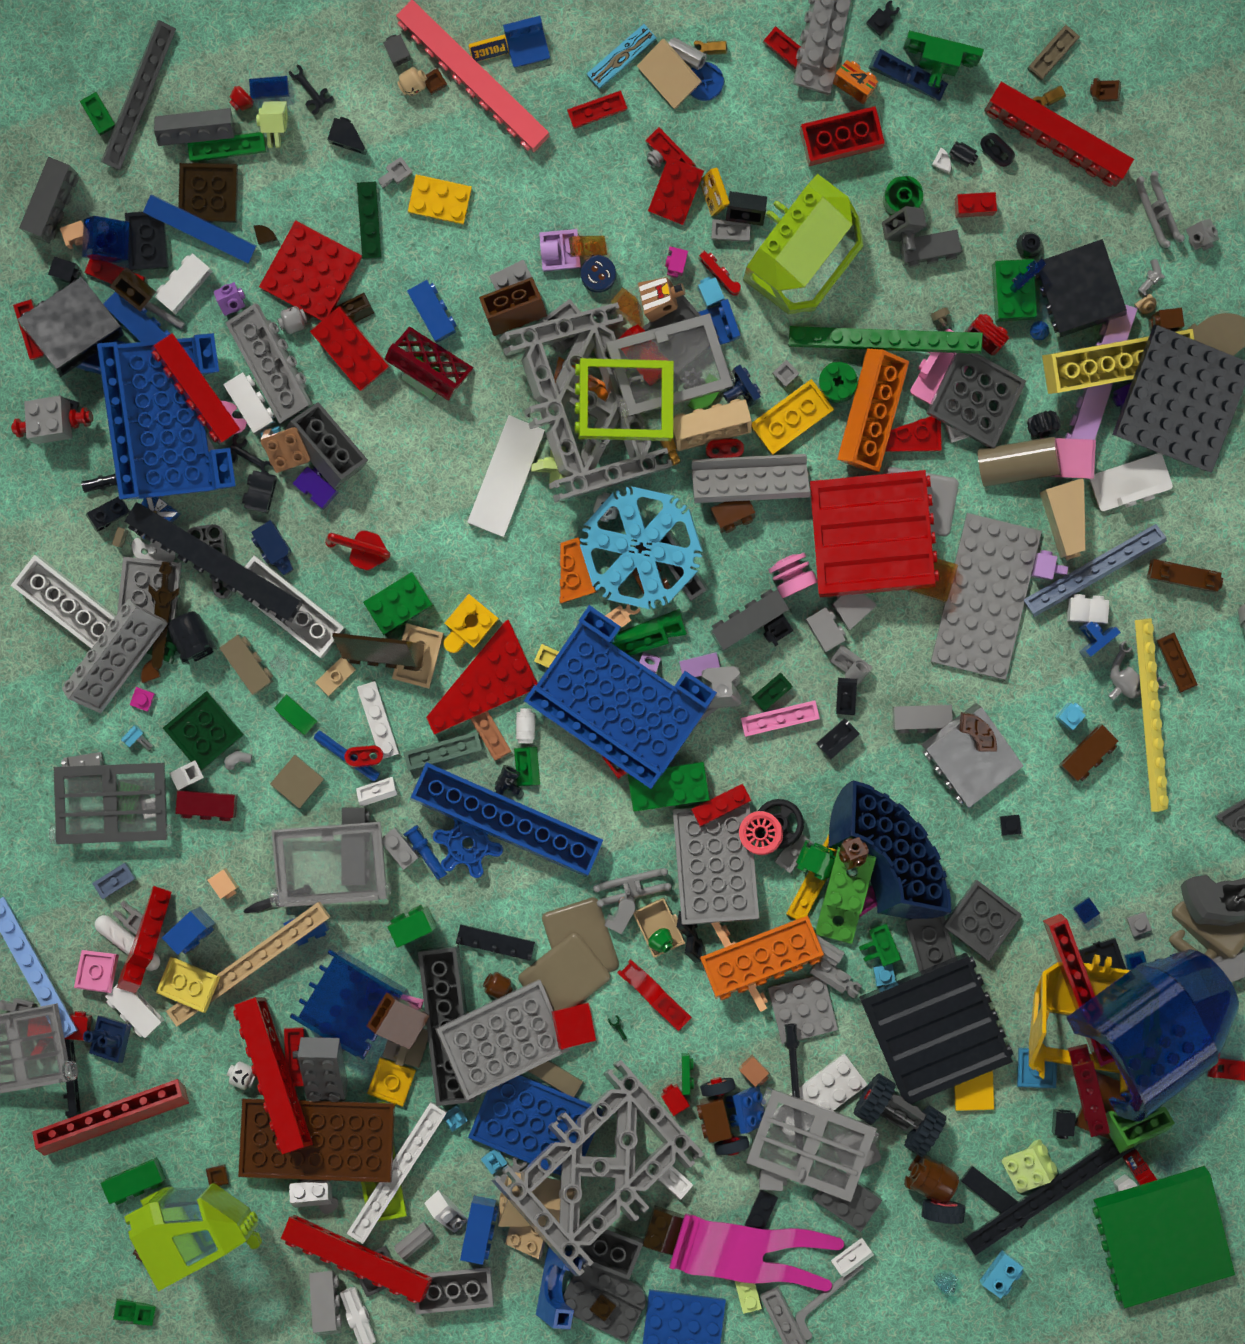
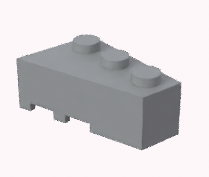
M333 1271L309 1273L313 1333L318 1336L341 1333L342 1321L341 1315H339L340 1296L337 1295L336 1288L339 1287L338 1275H335Z

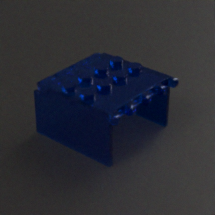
M329 949L328 954L333 956L328 968L323 965L319 966V969L325 973L318 984L310 981L309 986L314 988L312 995L308 1001L300 998L299 1003L303 1004L304 1008L299 1016L291 1013L290 1018L324 1038H340L342 1049L364 1060L372 1047V1044L366 1040L369 1039L375 1042L378 1036L367 1027L368 1022L386 992L401 998L407 988L345 951L340 950L336 953Z

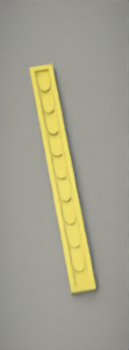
M1152 618L1135 620L1151 812H1159L1168 809L1169 799L1166 791L1167 779L1165 777V759L1163 756L1164 741L1161 733L1162 721L1160 719V701L1158 699L1159 684L1156 676L1157 664L1155 662V644L1153 641L1154 627Z

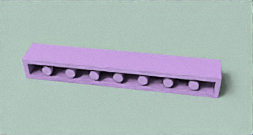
M1125 305L1127 315L1102 324L1099 335H1102L1100 342H1096L1095 346L1127 340L1137 308ZM1113 383L1082 388L1084 389L1082 397L1079 396L1076 402L1077 413L1076 415L1073 414L1070 421L1072 429L1070 433L1067 432L1065 439L1095 440Z

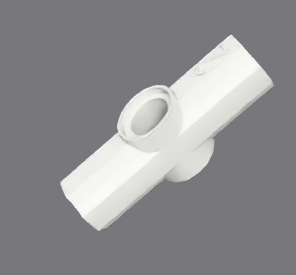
M356 1286L340 1292V1297L346 1309L348 1324L354 1330L358 1343H375L376 1338L369 1323L370 1317L367 1308L361 1302Z

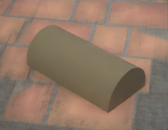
M1056 437L995 446V448L978 449L979 470L984 487L1061 475Z

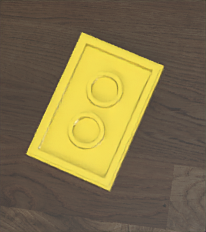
M170 956L156 993L206 1013L220 976Z

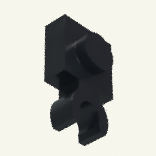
M891 0L886 3L884 11L879 8L866 22L879 36L893 23L890 17L897 15L899 12V7L894 11L889 9V6L892 4Z

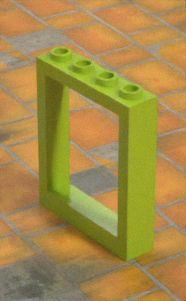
M580 358L579 364L575 365V376H579V383H575V395H579L578 402H575V414H578V422H575V433L578 434V439L671 441L673 439L674 361ZM588 367L661 369V430L588 428Z

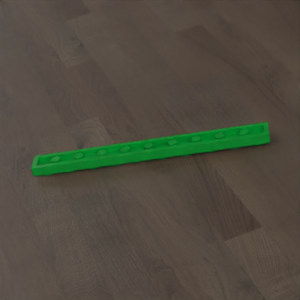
M790 326L788 345L789 347L881 349L981 354L983 333Z

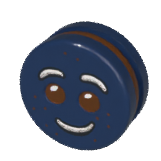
M601 255L588 258L581 267L583 285L595 293L609 290L616 280V269L613 262Z

